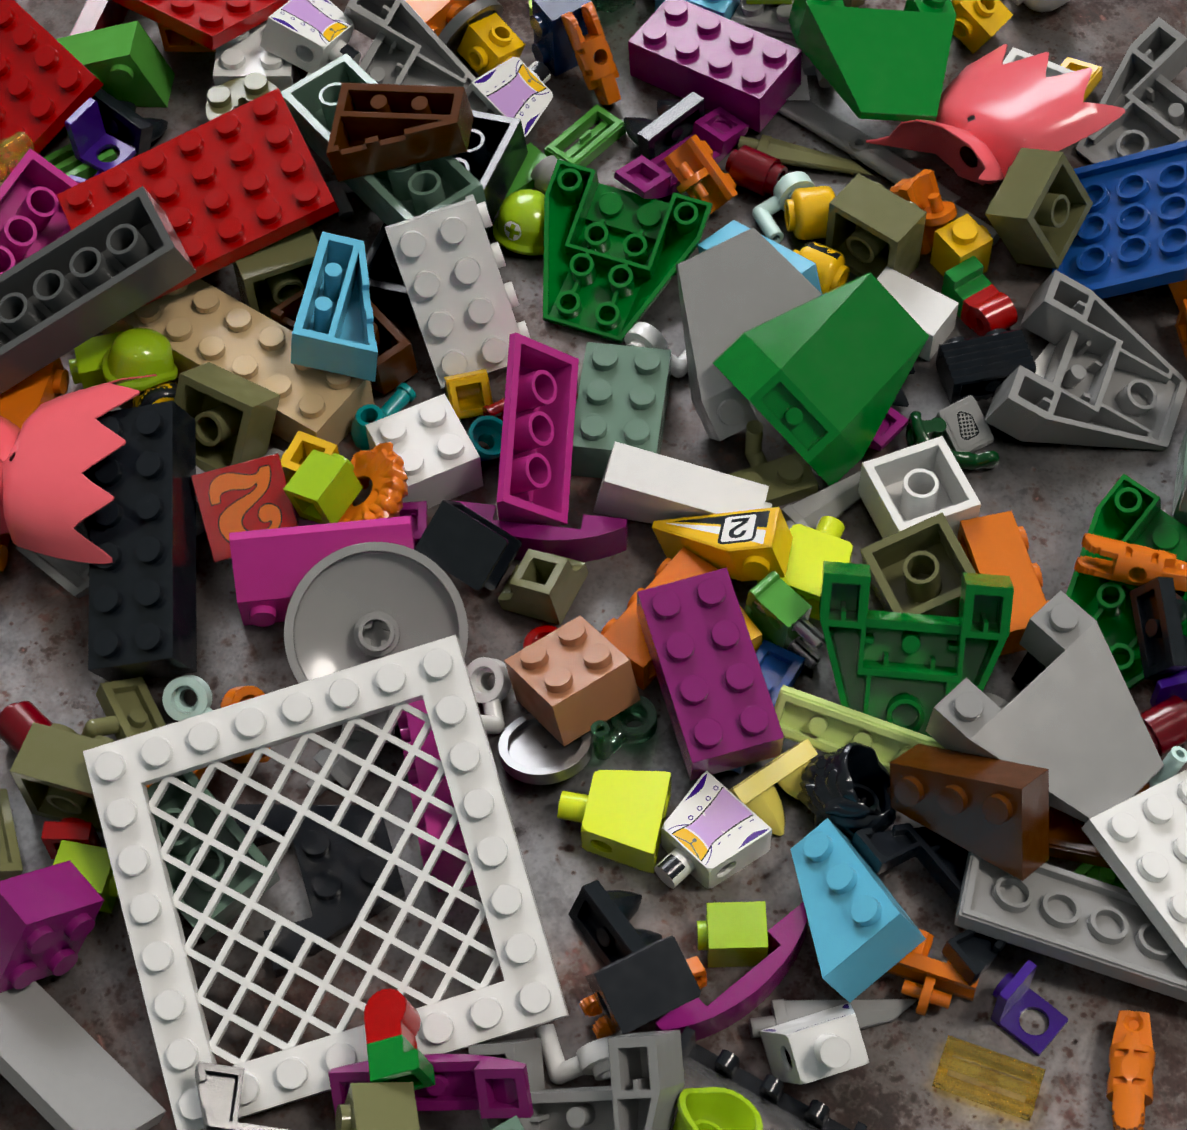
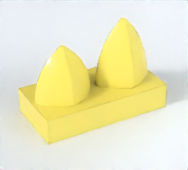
M806 739L780 754V756L739 782L729 791L771 827L772 834L782 836L785 828V814L782 801L774 784L778 783L787 794L798 799L797 795L802 791L800 786L802 782L801 776L805 772L808 763L818 753L809 739Z

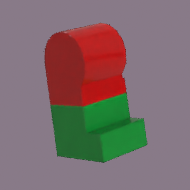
M972 256L944 273L941 294L959 303L957 316L978 336H985L991 330L998 328L1006 330L1018 321L1016 308L1011 299L1005 293L999 292L983 274L984 266L975 256Z
M392 988L382 989L373 994L364 1009L370 1082H413L414 1090L436 1085L433 1065L417 1048L415 1036L420 1029L421 1022L418 1011L398 990Z

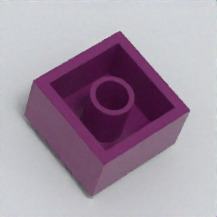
M70 860L0 881V993L13 988H25L33 981L51 975H63L76 964L78 953L87 935L95 926L94 920L104 899Z

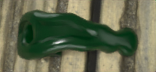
M913 411L909 416V422L906 427L907 446L910 447L943 436L947 426L946 422L939 417H935L932 420H922L921 412ZM951 450L961 469H991L996 467L1000 461L999 454L995 451L974 454Z

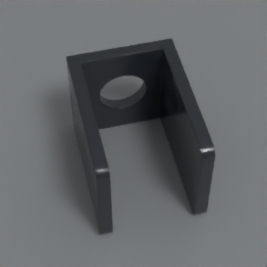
M442 500L414 550L427 556L440 568L475 590H481L483 587L495 590L521 548L522 541L462 503Z
M673 936L659 939L585 976L613 1036L627 1034L701 995V990Z

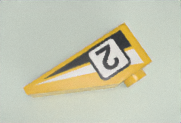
M780 507L653 521L652 529L666 557L673 559L685 547L717 569L727 568L730 578L742 582L762 580L771 571H776L780 578H784L786 575L793 537Z

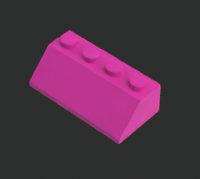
M516 332L509 336L497 490L498 518L500 521L558 527L568 524L579 359Z
M411 516L229 533L236 598L243 624L265 627L275 622H285L288 605L300 581L314 565L337 550L365 542H388L415 549Z

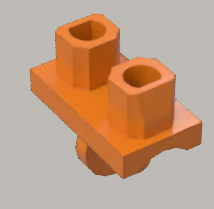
M696 134L664 158L668 167L681 183L676 188L681 195L687 192L692 198L712 203L713 207L710 215L738 194L735 190L737 184L729 173H724L713 159V150L705 140H700Z
M923 169L913 178L900 180L889 191L907 201L915 203L919 208L927 212L921 254L926 255L933 247L935 231L949 224V221L957 216V209L953 202L942 201L934 171Z
M921 929L919 930L926 939L887 971L888 973L905 978L901 993L919 999L915 1013L922 1016L926 1015L929 1003L948 1009L952 999L951 994L973 1001L979 981L978 979L975 984L969 986L949 961L945 963L928 957L934 936Z

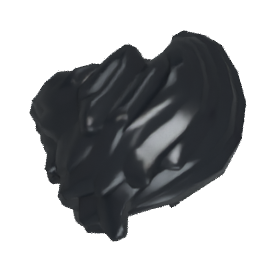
M853 742L839 748L837 751L830 752V754H823V756L817 757L815 762L808 763L805 772L801 776L802 782L800 786L802 791L797 795V798L814 813L813 823L816 827L828 818L845 836L853 838L855 832L860 829L872 828L873 833L885 831L894 824L897 811L891 808V798L887 793V788L890 787V775L879 761L872 747Z

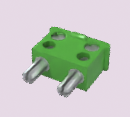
M771 571L748 592L744 611L763 634L762 642L765 639L805 658L804 664L809 669H813L819 663L820 657L802 642L804 638L815 649L820 648L825 643L824 635L808 621L812 606L787 585L776 571Z

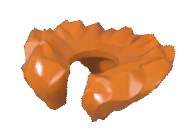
M391 442L380 443L371 450L356 452L350 461L354 466L353 472L365 490L369 486V480L371 479L373 484L372 491L361 504L357 506L351 504L338 522L400 517V511L403 508L402 498L408 496V485L406 483L408 477L405 473L402 457L393 451V444Z

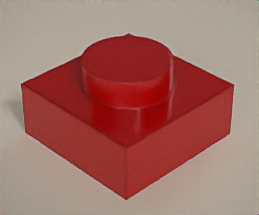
M73 817L63 818L60 822L44 821L41 840L51 859L56 858L62 840L101 847V842L92 822H86Z

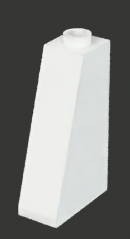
M615 441L603 474L593 512L600 515L653 524V521L772 508V503L765 502L769 489L767 485Z

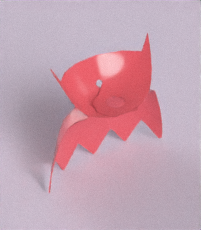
M1003 44L977 61L967 65L941 94L935 122L919 119L901 122L890 136L866 140V143L936 154L954 169L957 176L977 182L983 186L984 184H993L1004 180L1008 168L1013 164L1021 148L1060 151L1106 127L1120 118L1126 111L1124 108L1113 105L1083 102L1092 68L1046 77L1049 52L1003 64L1008 46ZM970 116L975 117V120L968 122ZM963 146L973 150L978 159L977 167H970L962 160L960 150Z
M156 374L121 378L59 396L41 404L25 420L21 429L8 419L0 416V535L10 533L13 544L18 547L54 558L94 564L113 563L111 556L74 529L84 519L107 506L115 498L89 480L83 473L126 444L125 439L97 420V418L140 394L139 390L117 384L157 376Z

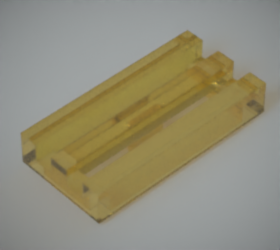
M948 1035L932 1087L1030 1121L1046 1069ZM953 1055H956V1056H958V1057H961V1058H964V1059L973 1061V1062H975V1063H978V1064H981V1065L990 1067V1068H992V1069H995V1070L1004 1072V1073H1006V1074H1009V1075H1012V1076L1021 1078V1079H1023V1080L1029 1081L1030 1084L1025 1083V1082L1020 1081V1080H1017V1079H1014V1078H1011V1077H1009V1076H1006V1075H1003V1074L994 1072V1071H992V1070H989V1069H986V1068L977 1066V1065H975V1064H972V1063L963 1061V1060H961V1059H958V1058H955V1057H952V1056H953ZM949 1069L975 1078L979 1082L993 1087L997 1086L1026 1097L1025 1102L948 1076L947 1071Z

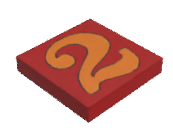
M279 453L191 476L215 563L231 559L229 533L298 526L293 504L283 490L287 482Z

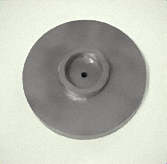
M497 0L474 1L461 10L445 26L439 38L456 57L461 56L457 49L468 26L493 13H497L502 17V5Z
M529 713L514 720L501 734L498 743L500 761L504 770L521 782L534 785L562 782L578 774L588 764L592 755L591 734L589 731L564 747Z

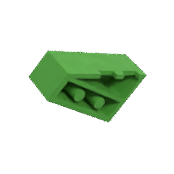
M138 20L56 39L104 84L101 88L117 100L132 102L136 107H168L175 73Z

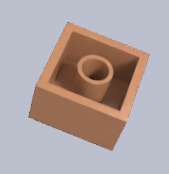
M581 615L504 660L516 700L564 747L641 700L630 659Z

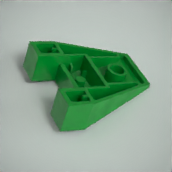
M843 0L793 1L788 21L796 44L859 119L892 121L919 119L936 121L956 19V12L951 0H907L903 11L845 7Z
M823 561L819 604L820 622L842 706L930 736L925 730L933 708L965 678L969 679L983 692L1010 633L1014 587L1010 576L963 572L958 617L868 610L871 582L870 565Z

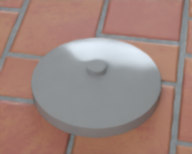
M358 543L344 547L326 556L314 565L300 581L292 595L285 616V651L290 668L298 683L455 634L459 639L465 660L468 645L466 611L460 594L452 580L427 556L414 549L395 543Z

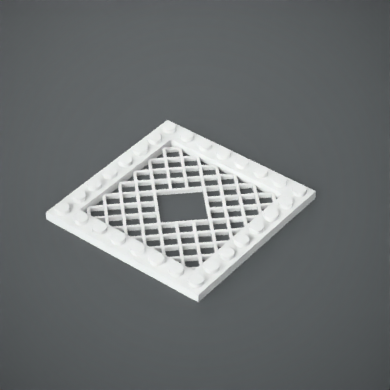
M456 634L83 751L177 1130H204L195 1079V1067L198 1062L217 1064L215 1054L234 1064L232 1067L245 1068L238 1119L331 1091L328 1075L331 1069L368 1061L365 1025L346 1030L357 1008L364 1011L366 1003L361 1000L374 976L398 988L397 990L403 996L407 993L427 1004L416 1008L421 1022L420 1029L415 1038L417 1048L423 1055L449 1054L468 1048L469 1045L491 1041L569 1016ZM423 699L428 714L412 707L409 703ZM393 709L383 729L361 719ZM403 710L425 722L413 745L390 734ZM347 723L336 744L315 734L316 732ZM356 725L378 736L366 760L344 749ZM431 729L441 761L420 750ZM300 738L289 759L269 749V747ZM310 740L331 750L319 775L297 764ZM386 741L408 752L396 776L373 765ZM253 753L242 774L221 763ZM263 754L285 765L272 790L250 778ZM339 756L361 766L349 791L327 780ZM416 757L439 768L426 792L403 781ZM207 767L196 788L175 778L176 776ZM217 769L238 780L225 804L204 793ZM293 770L315 781L302 805L280 795ZM369 771L391 782L379 807L357 796ZM444 776L447 779L454 807L433 797ZM160 782L150 799L146 786ZM170 784L192 794L178 819L157 808ZM246 785L268 796L255 820L233 809ZM322 786L345 797L332 821L310 811ZM399 787L422 799L409 823L387 812ZM200 799L221 810L208 835L186 824ZM275 801L298 812L285 836L263 825ZM352 802L375 813L362 838L339 826ZM429 803L452 815L439 839L417 828ZM154 814L174 825L163 846H161ZM229 815L251 826L237 851L216 840ZM305 817L388 860L341 948L258 903ZM382 818L405 829L392 854L370 843ZM458 822L468 855L447 844ZM182 830L204 841L190 866L169 855ZM259 831L280 842L267 867L245 856ZM412 834L435 845L423 870L399 859ZM212 846L233 857L220 882L198 871ZM443 850L466 862L453 887L430 875ZM166 861L186 872L175 893H173ZM241 862L263 873L250 899L228 887ZM395 865L418 877L405 902L382 890ZM472 869L482 903L461 892ZM194 877L216 888L203 913L181 902ZM426 881L449 893L436 919L413 907ZM224 893L246 905L233 929L211 918ZM379 896L401 908L388 933L365 921ZM456 898L480 910L467 935L443 923ZM178 909L198 919L187 942ZM253 910L276 921L263 946L241 935ZM409 913L432 925L419 950L396 938ZM485 918H487L496 951L474 940ZM206 925L228 936L215 961L193 949ZM284 926L306 938L293 963L270 951ZM361 928L384 939L371 965L348 953ZM439 929L463 941L450 967L426 955ZM236 941L258 952L245 978L223 966ZM314 943L336 954L323 980L300 968ZM392 944L415 956L402 982L379 970ZM470 946L494 958L481 984L457 971ZM190 957L211 968L199 990ZM266 958L288 969L276 994L253 983ZM344 959L367 971L354 997L331 985ZM422 961L446 973L433 998L409 986ZM500 966L505 981L490 985ZM218 973L241 984L228 1009L206 998ZM296 974L319 986L306 1012L283 999ZM453 978L475 989L442 1000ZM249 989L271 1001L258 1026L236 1015ZM327 991L350 1003L337 1028L314 1017ZM202 1005L223 1016L212 1038H210ZM279 1006L302 1018L289 1043L266 1032ZM231 1021L254 1033L241 1058L218 1046ZM309 1023L330 1034L329 1036L298 1045ZM261 1038L282 1049V1051L250 1060Z

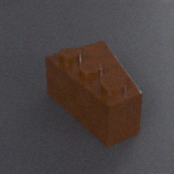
M342 83L326 151L338 182L467 152L474 116L465 88L454 86Z
M305 288L270 310L272 320L293 331ZM371 301L378 357L375 382H370L373 390L385 395L400 383L405 382L418 373L411 342Z
M922 744L915 745L890 762L891 808L1021 881L1025 880L1049 860V769Z

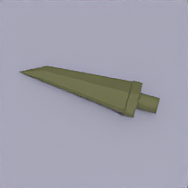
M762 134L760 140L740 136L737 150L743 145H747L780 159L781 164L847 174L860 173L861 175H872L852 160L775 139L772 136Z

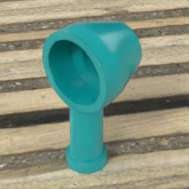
M403 382L400 383L396 388L397 391L381 408L373 404H367L358 409L351 425V435L354 444L359 449L370 450L365 426L369 424L368 421H377L397 413L417 397L416 392L411 386Z
M481 416L473 421L467 432L482 462L500 457L503 421L494 416ZM478 442L487 443L490 449L482 448Z

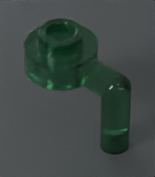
M640 696V701L612 717L611 730L608 723L602 720H598L591 725L593 749L596 758L607 760L624 743L641 744L653 737L657 730L658 721L656 708L649 699ZM631 721H640L642 723L639 727L627 726Z

